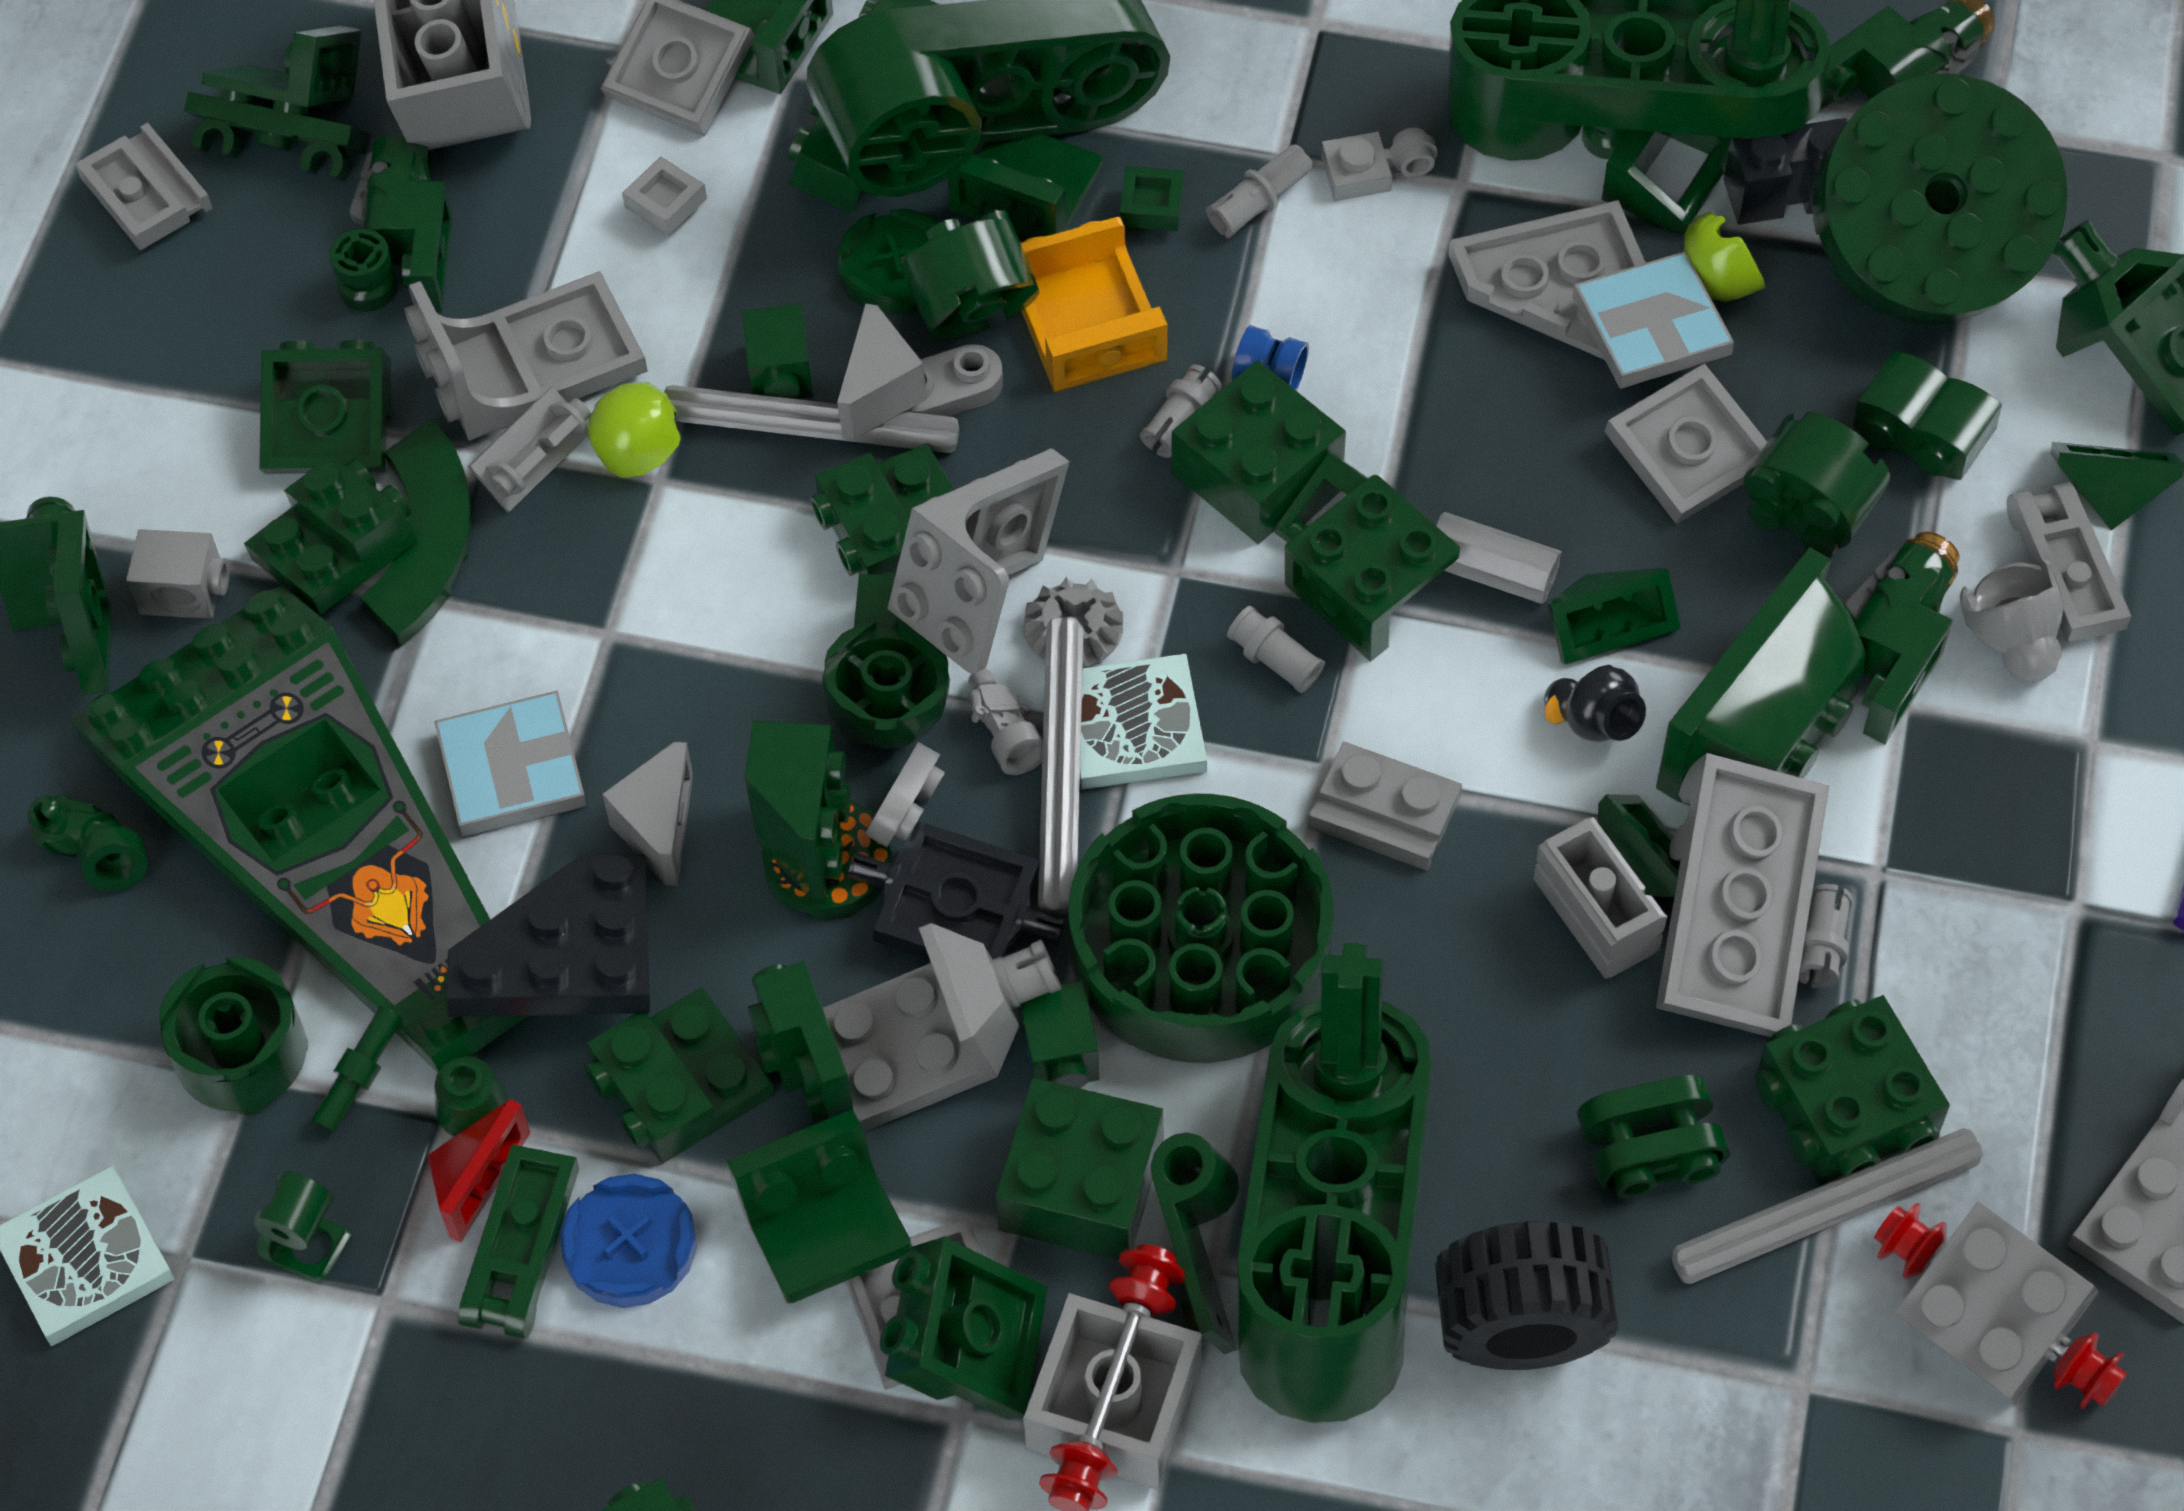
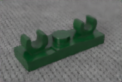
M189 91L184 112L204 120L196 126L192 135V144L196 149L208 152L212 136L217 132H222L224 143L221 153L236 158L242 148V137L238 129L246 130L257 134L256 144L273 149L290 151L292 142L309 145L301 155L300 165L303 171L316 175L320 159L330 154L333 160L330 176L342 181L347 178L350 171V159L345 150L366 154L370 140V134L352 125L281 112L275 109L229 101Z

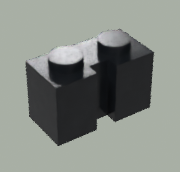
M1847 118L1807 123L1803 127L1781 136L1754 137L1753 139L1731 137L1723 180L1737 224L1742 225L1784 218L1787 205L1803 203L1806 215L1813 214V189L1820 162L1835 135L1848 122Z

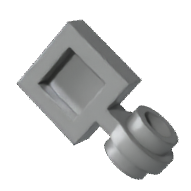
M1408 128L1399 132L1393 138V145L1389 149L1383 148L1379 132L1322 141L1321 158L1334 201L1391 191V172L1401 171L1406 177L1425 175L1434 167V160L1437 157L1434 139L1420 128Z

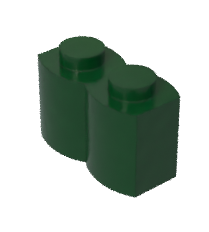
M1893 351L1858 400L1853 427L1861 433L1862 437L1869 444L1876 448L1907 453L1923 471L1930 475L1962 480L1997 429L2002 404L1992 395L1971 383L1947 378L1937 368L1920 358L1907 353Z

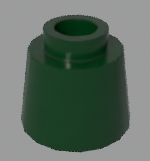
M463 1056L452 1059L436 1075L434 1094L437 1120L445 1132L452 1136H456L509 1100L506 1089L486 1062L476 1057Z

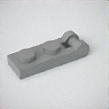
M2066 482L2049 486L2047 493L2035 496L2029 491L2009 495L2006 502L2008 518L2012 527L2016 531L2019 530L2033 564L2041 566L2042 560H2049L2056 580L2059 583L2064 602L2060 627L2067 643L2127 630L2131 619L2130 611L2073 484ZM2053 517L2056 521L2045 523L2044 518Z

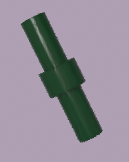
M379 1006L354 1050L346 1048L333 1072L338 1076L313 1116L312 1122L331 1133L336 1132L360 1090L368 1091L382 1067L377 1062L403 1020L400 1015L384 1006Z

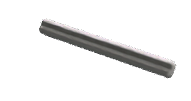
M677 385L667 386L664 390L678 411V414L674 416L676 422L911 449L927 443L931 451L945 453L954 452L959 439L958 420L948 416L903 412L856 439L842 437L838 405L834 403Z
M1068 616L1053 618L1046 626L1038 906L1045 914L1054 917L1068 915L1070 890L1077 870L1084 629L1076 618Z
M1962 1128L1910 1151L1881 1161L1879 1164L1852 1173L1850 1176L1842 1177L1676 1245L1671 1256L1674 1268L1684 1283L1692 1284L1976 1167L1983 1156L1981 1145L1970 1129Z

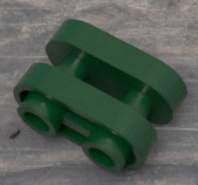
M1682 1075L1613 1090L1589 1099L1578 1108L1577 1117L1585 1141L1596 1145L1608 1144L1592 1160L1600 1188L1603 1191L1617 1193V1196L1620 1198H1634L1650 1192L1657 1184L1682 1179L1686 1184H1697L1710 1180L1721 1172L1720 1165L1726 1162L1730 1156V1150L1722 1127L1716 1123H1698L1714 1107L1703 1077L1698 1075Z

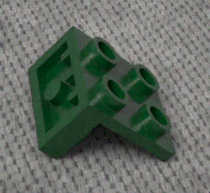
M712 0L705 11L751 28L754 33L753 41L735 78L781 95L832 17L833 6L832 0Z
M340 25L295 32L294 39L286 50L284 59L285 72L254 65H242L202 72L201 84L220 88L219 97L229 101L253 103L255 102V96L274 100L273 109L281 112L308 114L309 108L329 110L331 109L332 102L353 98L362 30Z
M1043 134L1026 138L985 142L977 156L972 154L969 160L948 178L950 211L978 220L989 213L1004 210L1007 212L1016 234L1028 239L1039 236L1046 237L1067 231L1103 167V157L1100 154Z
M1372 475L1285 544V585L1371 662L1389 647L1390 614L1458 560L1460 557V547L1380 476Z
M853 1109L727 1160L744 1216L787 1303H795L897 1260L912 1247L911 1240L875 1173L862 1126Z

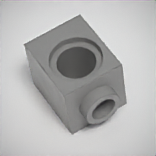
M138 529L126 582L139 615L213 619L217 596L225 595L227 592L229 565L226 558H220L212 533Z

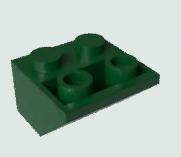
M753 720L744 778L757 842L813 903H826L829 879L839 880L842 871L843 843L841 840H836L838 823H847L850 814L851 788L850 784H844L846 769L845 752L835 751L831 725Z

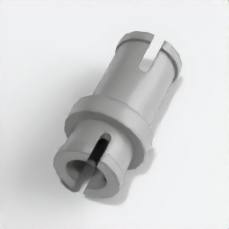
M1191 365L1183 379H1175L1166 390L1167 400L1148 426L1144 427L1141 431L1140 439L1150 450L1154 448L1160 439L1162 445L1157 450V455L1165 458L1171 457V431L1222 389L1219 379L1211 371L1201 383L1199 378L1205 370L1203 366Z
M1247 606L1239 613L1229 627L1227 637L1244 648L1243 655L1255 664L1261 661L1293 685L1296 691L1299 693L1305 692L1322 672L1325 661L1320 657L1314 656L1283 632L1285 625L1277 618L1271 616L1266 619L1257 612L1256 608Z
M1835 884L1817 885L1812 891L1799 981L1806 984L1809 981L1810 970L1812 969L1814 974L1811 987L1825 989L1835 986L1839 981V968L1845 965L1848 960L1849 944L1845 940V933L1853 897L1844 888L1840 892L1839 903L1835 904L1838 885Z

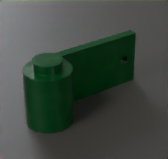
M1187 1132L1175 1134L1164 1140L1154 1152L1151 1162L1152 1180L1179 1266L1186 1276L1184 1283L1189 1297L1180 1302L1188 1329L1202 1333L1206 1340L1225 1355L1237 1350L1198 1225L1216 1219L1230 1209L1236 1201L1239 1191L1238 1175L1233 1166L1201 1136Z

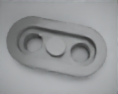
M970 344L920 359L924 367L927 399L905 412L950 417L991 403L998 397L1003 387L1002 363L999 356L988 347ZM971 368H977V369H979V370H977V371H972V372H971V371H966V369H971Z
M920 742L917 743L865 835L886 847L893 836L905 843L924 810L913 803L916 799L926 805L945 773L934 766L940 756L939 753Z

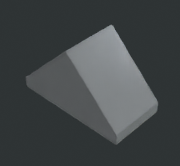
M865 305L837 401L842 437L856 439L927 399L923 363L877 305Z
M673 742L602 794L610 827L637 855L645 854V864L665 885L678 886L693 780L687 742Z

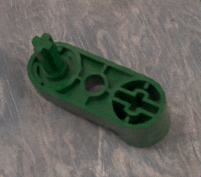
M981 0L887 9L862 15L838 28L817 48L807 67L806 87L856 187L874 196L900 197L924 191L949 178L969 160L977 144L980 142L1026 138L1039 134L1053 135L1088 131L1112 125L1137 112L1156 95L1168 76L1171 56L1141 0Z
M1462 0L1458 3L1450 21L1448 81L1450 125L1460 139L1483 155L1508 161L1539 159L1560 151L1579 135L1582 126L1745 139L1781 136L1803 127L1820 109L1826 91L1831 54L1827 30L1812 12L1791 0Z
M1344 943L1342 956L1325 954L1321 963V1000L1299 1008L1279 1026L1270 1047L1237 1261L1238 1350L1241 1375L1254 1396L1277 1413L1310 1423L1338 1422L1351 1419L1374 1409L1395 1388L1404 1361L1405 1317L1430 1109L1432 1063L1428 1038L1411 1016L1392 1004L1383 1001V960L1367 958V945L1359 943ZM1341 1180L1349 1183L1332 1185L1325 1183V1181ZM1330 1300L1327 1326L1312 1327L1316 1301Z

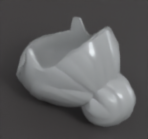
M2042 560L2041 566L2023 562L1999 566L1980 580L1975 588L1974 596L1968 594L1966 586L1962 588L1960 602L1966 626L1984 645L2002 654L2004 666L2011 676L2022 682L2036 683L2043 681L2056 671L2062 656L2061 645L2056 636L2062 622L2064 602L2059 583L2056 580L2049 560Z

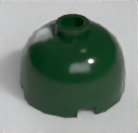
M877 621L861 623L842 633L827 650L822 686L829 715L842 732L864 746L880 749L905 747L928 734L942 717L950 688L947 655L904 622L897 621V629L888 627L876 629Z

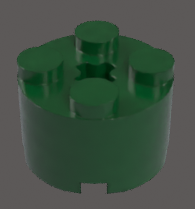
M1004 210L989 213L976 222L963 226L960 225L958 219L942 221L926 231L927 243L918 249L908 252L899 259L902 273L924 325L927 327L929 334L933 333L934 338L938 340L962 338L990 328L986 318L995 315L1003 309L1006 318L1009 319L1027 308L1040 293L1035 281V275L1013 224Z
M1807 412L1802 420H1794V413L1783 419L1744 475V487L1752 501L1747 508V512L1761 527L1776 531L1780 526H1783L1801 536V542L1807 550L1811 547L1824 556L1832 558L1837 549L1843 548L1850 543L1890 484V473L1882 458L1874 466L1863 453L1869 443L1846 425L1825 415Z
M245 957L225 958L227 963L205 968L203 963L189 969L180 976L170 987L162 1001L159 1023L163 1046L181 1084L195 1100L217 1110L237 1111L243 1115H255L262 1112L272 1100L284 1093L299 1075L308 1050V1039L282 978L267 965Z

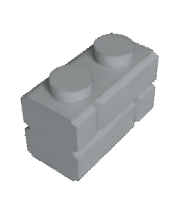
M1594 817L1587 818L1548 838L1538 846L1536 858L1538 864L1535 865L1533 880L1605 979L1619 974L1660 950L1663 937L1661 933L1664 931L1667 916L1651 895L1644 894L1645 886Z

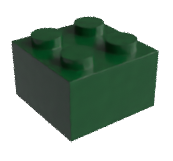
M1257 360L1171 431V473L1259 545L1275 531L1276 525L1328 452L1344 460L1346 430Z
M1033 1077L996 1194L998 1230L1117 1260L1121 1252L1133 1249L1153 1182L1151 1174L1153 1155L1164 1141L1163 1108Z

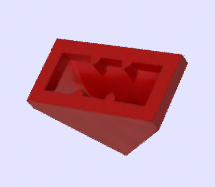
M511 1099L507 1100L428 1154L441 1216L449 1237L460 1243L499 1184L511 1145L523 1146L530 1135L522 1104Z

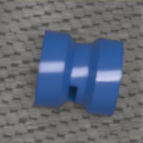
M1249 325L1237 348L1232 367V381L1258 360L1297 391L1306 367L1309 343L1291 337L1283 341L1274 339L1269 330Z

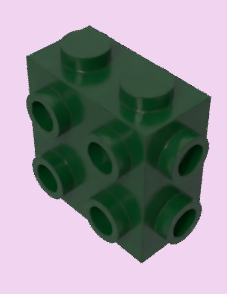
M1884 995L1864 1003L1857 999L1847 1001L1830 1011L1824 1020L1804 1028L1801 1024H1793L1777 1031L1765 1044L1758 1072L1755 1075L1756 1085L1764 1103L1771 1110L1777 1108L1789 1128L1787 1132L1788 1140L1794 1155L1802 1165L1810 1164L1821 1184L1842 1175L1845 1178L1864 1168L1879 1164L1882 1158L1902 1150L1905 1153L1938 1139L1950 1107L1948 1100Z

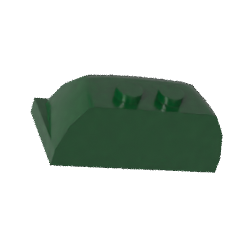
M1809 547L1670 720L1656 789L1675 801L1683 803L1679 797L1682 782L1691 766L1706 753L1804 778L1817 759L1819 749L1816 746L1825 734L1834 738L1842 730L1853 711L1854 705L1850 702L1856 696L1860 687L1866 652L1850 611L1826 582L1831 559Z

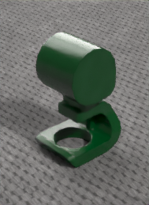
M291 1171L280 1172L276 1178V1188L272 1201L257 1212L253 1219L256 1230L261 1234L257 1241V1252L260 1257L279 1269L314 1283L322 1284L351 1235V1231L344 1226L324 1219L333 1202L332 1194L322 1185L301 1174ZM316 1232L324 1233L332 1239V1249L329 1255L318 1263L305 1264L298 1261L294 1256V1249L305 1250L308 1248Z

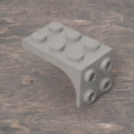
M601 271L491 313L467 319H453L438 315L421 281L408 285L413 305L404 308V312L416 341L419 342L414 344L417 358L427 378L434 376L439 386L435 388V392L447 421L452 422L458 419L469 441L511 425L552 386L568 403L574 398L584 397L648 372L645 356Z
M1051 448L913 507L887 609L968 673L974 674L984 669L988 663L1009 584L1008 576L1043 560L1070 461Z

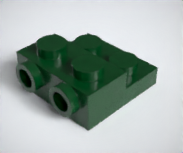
M346 340L340 343V349H316V344L311 342L286 341L280 343V350H261L259 469L264 474L307 473L331 455L343 464H347L355 458L369 472L386 471L384 451H386V419H391V359L383 348H376V343L367 340Z
M926 443L878 464L871 452L815 475L817 494L810 496V502L823 530L832 527L840 541L836 542V548L846 572L850 576L857 573L878 575L883 572H897L912 508L927 502L931 498L949 493L954 488Z
M331 455L284 490L292 507L244 542V545L251 559L321 615L414 545L417 540L407 521V517L412 514L411 509L404 497L393 486L388 485L379 491L376 489V483L372 475L360 461L354 458L347 464H343Z
M805 961L790 966L777 964L760 970L752 978L758 1003L747 1006L756 1034V1036H753L755 1047L765 1074L777 1071L785 1094L798 1089L801 1090L808 1115L812 1122L820 1119L826 1120L853 1109L848 1073Z
M700 987L651 1018L647 1013H635L586 1042L591 1062L586 1064L584 1069L594 1088L604 1100L614 1095L625 1111L619 1115V1119L631 1141L639 1150L649 1145L661 1164H664L775 1095L773 1083L703 987Z
M945 1236L910 1247L909 1251L898 1260L892 1275L893 1286L900 1290L901 1294L897 1314L886 1323L880 1336V1350L888 1355L884 1376L936 1400L957 1396L1007 1420L1024 1416L1027 1410L1048 1287Z

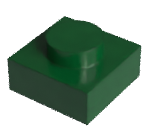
M1126 166L1119 212L1124 227L1178 231L1184 189V170Z

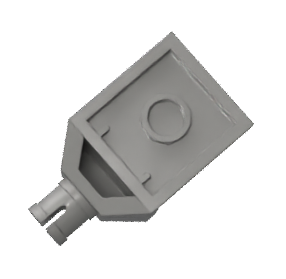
M930 923L919 928L931 961L930 964L823 1008L848 1073L853 1111L862 1126L863 1132L998 1077L1019 1028V1023L1013 1009L1020 1007L1021 1003L1048 992L1053 993L1061 990L1059 980L1056 974L1054 975L1053 973L1055 972L1053 964L1041 940L1032 943L1028 948L1006 957L992 959L983 943Z

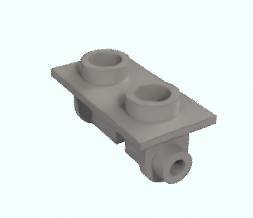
M552 386L468 467L504 510L510 512L588 436L586 420L591 416V412L579 399L574 398L567 403Z

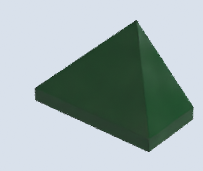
M2052 442L2050 454L2111 531L2183 477L2184 463L2175 453Z
M1666 568L1585 574L1548 603L1560 660L1563 664H1569L1681 629L1670 575Z
M1606 794L1598 803V824L1645 886L1644 894L1651 895L1652 897H1675L1681 861L1674 860L1670 856V843L1674 836L1639 795Z

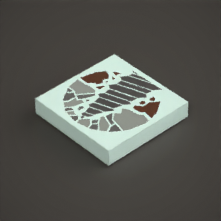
M1186 654L1083 668L1080 784L1082 790L1207 772V757Z
M114 1165L0 1225V1251L51 1347L175 1280Z

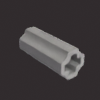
M1447 512L1440 515L1436 526L1460 547L1459 559L1444 571L1540 604L1547 600L1558 572L1562 551Z

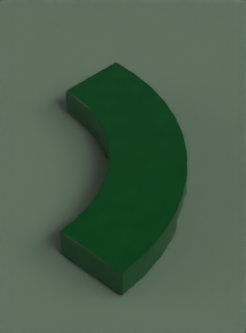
M432 418L384 451L387 464L395 472L406 491L408 505L412 512L408 517V523L417 542L395 558L384 575L360 596L363 608L400 646L415 636L437 614L452 592L451 585L459 572L462 562L468 557L472 539L473 515L465 471L456 449L445 432Z

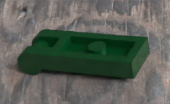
M514 1144L511 1145L461 1298L458 1312V1322L460 1325L481 1329L486 1323L504 1327L506 1335L524 1339L529 1337L536 1317L538 1298L580 1169L576 1157ZM495 1281L515 1285L510 1300L491 1296Z

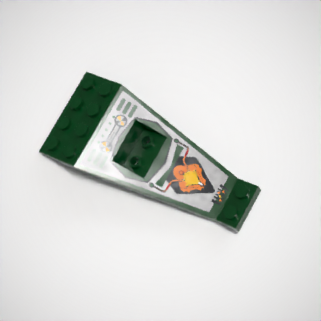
M279 585L273 590L263 591L253 596L246 603L245 608L220 624H213L203 628L194 636L192 642L167 658H160L150 662L140 671L139 676L114 692L97 696L89 702L83 712L70 719L80 739L131 789L373 1013H376L381 1005L400 1015L403 1020L395 1033L437 1073L452 1059L463 1056L470 1057L529 1016L448 1017V950L488 922L490 917L334 628L284 586Z

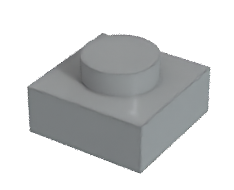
M661 156L622 192L626 209L668 236L707 199L704 183Z

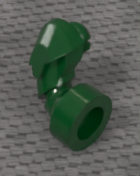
M60 794L54 797H39L30 805L27 819L31 825V838L33 842L54 855L76 857L79 852L83 877L94 888L104 891H120L136 885L145 876L148 869V861L144 840L137 832L122 827L112 813L103 812L92 803L71 800L67 796Z

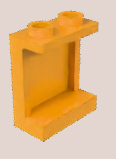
M1120 217L1087 222L1075 229L1046 237H1033L1021 243L1040 292L1038 297L1021 312L1054 392L1168 360V324L1160 306L1155 308L1150 306L1127 252L1125 227Z

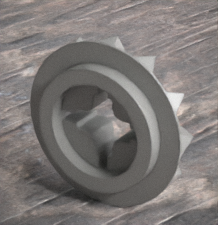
M1065 577L1061 585L1051 589L1042 585L1038 597L1033 602L1027 603L1024 619L1025 638L1032 651L1044 661L1046 656V626L1051 619L1062 618L1061 610L1069 612L1074 617L1082 613L1085 614L1084 627L1087 633L1084 631L1083 668L1099 663L1107 658L1116 649L1123 633V611H1120L1116 604L1113 592L1105 593L1098 589L1092 579L1086 585L1072 583L1067 577Z

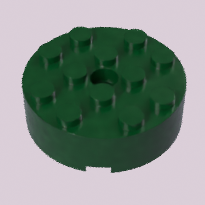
M1940 73L1913 77L1898 82L1872 97L1848 120L1833 138L1820 162L1813 189L1812 210L1816 235L1819 234L1823 249L1832 265L1831 270L1838 280L1856 298L1872 309L1886 316L1915 324L1938 325L1960 322L1996 307L2022 289L2044 267L2055 249L2065 221L2068 192L2064 164L2059 149L2043 121L2026 103L2008 90L1992 82L1962 74ZM1926 189H1942L1941 192L1947 197L1949 202V214H1940L1929 206L1925 197Z
M1183 794L1161 798L1132 810V817L1116 826L1106 836L1101 833L1093 841L1079 863L1071 885L1068 912L1070 954L1076 981L1083 980L1090 1009L1114 1034L1140 1050L1170 1060L1190 1063L1227 1061L1247 1056L1272 1045L1279 1026L1299 1008L1317 1001L1321 993V963L1325 954L1331 955L1334 920L1332 889L1321 859L1313 848L1309 850L1295 834L1286 828V820L1260 805L1243 799L1218 794ZM1203 925V930H1196V926Z

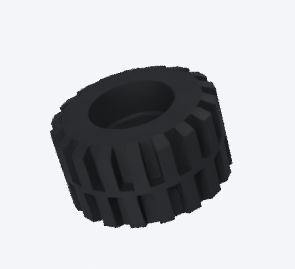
M1545 1221L1503 1224L1460 1238L1449 1244V1248L1442 1250L1437 1256L1435 1272L1443 1345L1445 1350L1452 1353V1357L1459 1361L1500 1370H1530L1552 1367L1593 1353V1351L1607 1345L1610 1342V1338L1617 1334L1618 1319L1608 1246H1606L1605 1240L1600 1235L1593 1234L1589 1229L1571 1226V1224Z

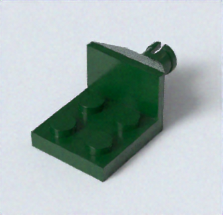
M2086 220L2059 238L2060 241L2057 242L2052 253L2055 258L2058 257L2074 278L2073 282L2076 284L2062 300L2056 349L2062 357H2065L2103 340L2175 435L2184 433V254L2133 248L2116 256L2097 234L2091 221Z
M49 496L37 499L29 506L25 519L0 522V591L12 630L17 631L62 624L65 634L60 636V650L66 672L76 671L83 696L109 692L112 605L85 511H75L68 501L59 497Z

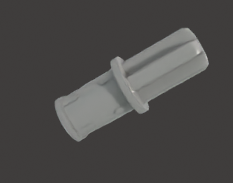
M1291 145L1260 170H1247L1242 175V181L1234 189L1207 207L1206 213L1210 223L1221 235L1225 234L1227 238H1230L1257 214L1264 210L1272 211L1277 207V197L1301 180L1311 170L1313 165L1310 157L1305 154L1300 146Z

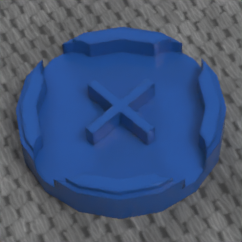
M638 1174L608 1177L593 1185L594 1190L587 1193L581 1200L579 1197L567 1210L560 1231L562 1259L576 1287L595 1301L621 1308L650 1304L672 1292L689 1273L697 1250L693 1215L685 1201L683 1202L681 1197L673 1192V1188L660 1179Z

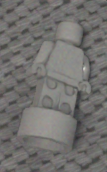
M984 668L971 674L968 680L972 688L968 697L972 703L973 714L971 719L975 723L980 719L990 729L994 737L991 750L1002 771L1009 775H1021L1035 769L1042 762L1043 738L1034 724L1026 722L1030 712L1029 707L1021 704L1018 695L1010 689L1006 688L1003 684H997L990 670Z

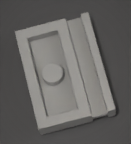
M148 122L140 126L142 132L131 139L124 135L75 163L82 181L139 250L146 248L189 223V216L200 209L205 213L213 209L207 192Z
M1343 741L1319 791V798L1308 815V828L1428 871L1436 847H1439L1461 797L1462 783Z

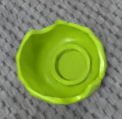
M1708 212L1696 217L1689 224L1685 233L1684 251H1686L1710 298L1727 302L1764 289L1766 285L1742 238H1722L1719 227L1726 221L1723 216H1715L1713 212Z
M649 382L621 384L604 394L595 404L588 422V438L594 452L609 472L622 478L645 475L662 465L678 447L681 438L674 419L678 411L668 395Z

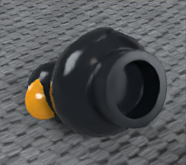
M1609 664L1592 670L1579 681L1571 678L1558 679L1548 686L1544 695V713L1547 721L1552 724L1567 721L1573 732L1585 740L1595 742L1608 741L1610 739L1617 741L1627 740L1640 730L1646 716V705L1640 696L1639 686L1635 679L1624 669L1616 668Z

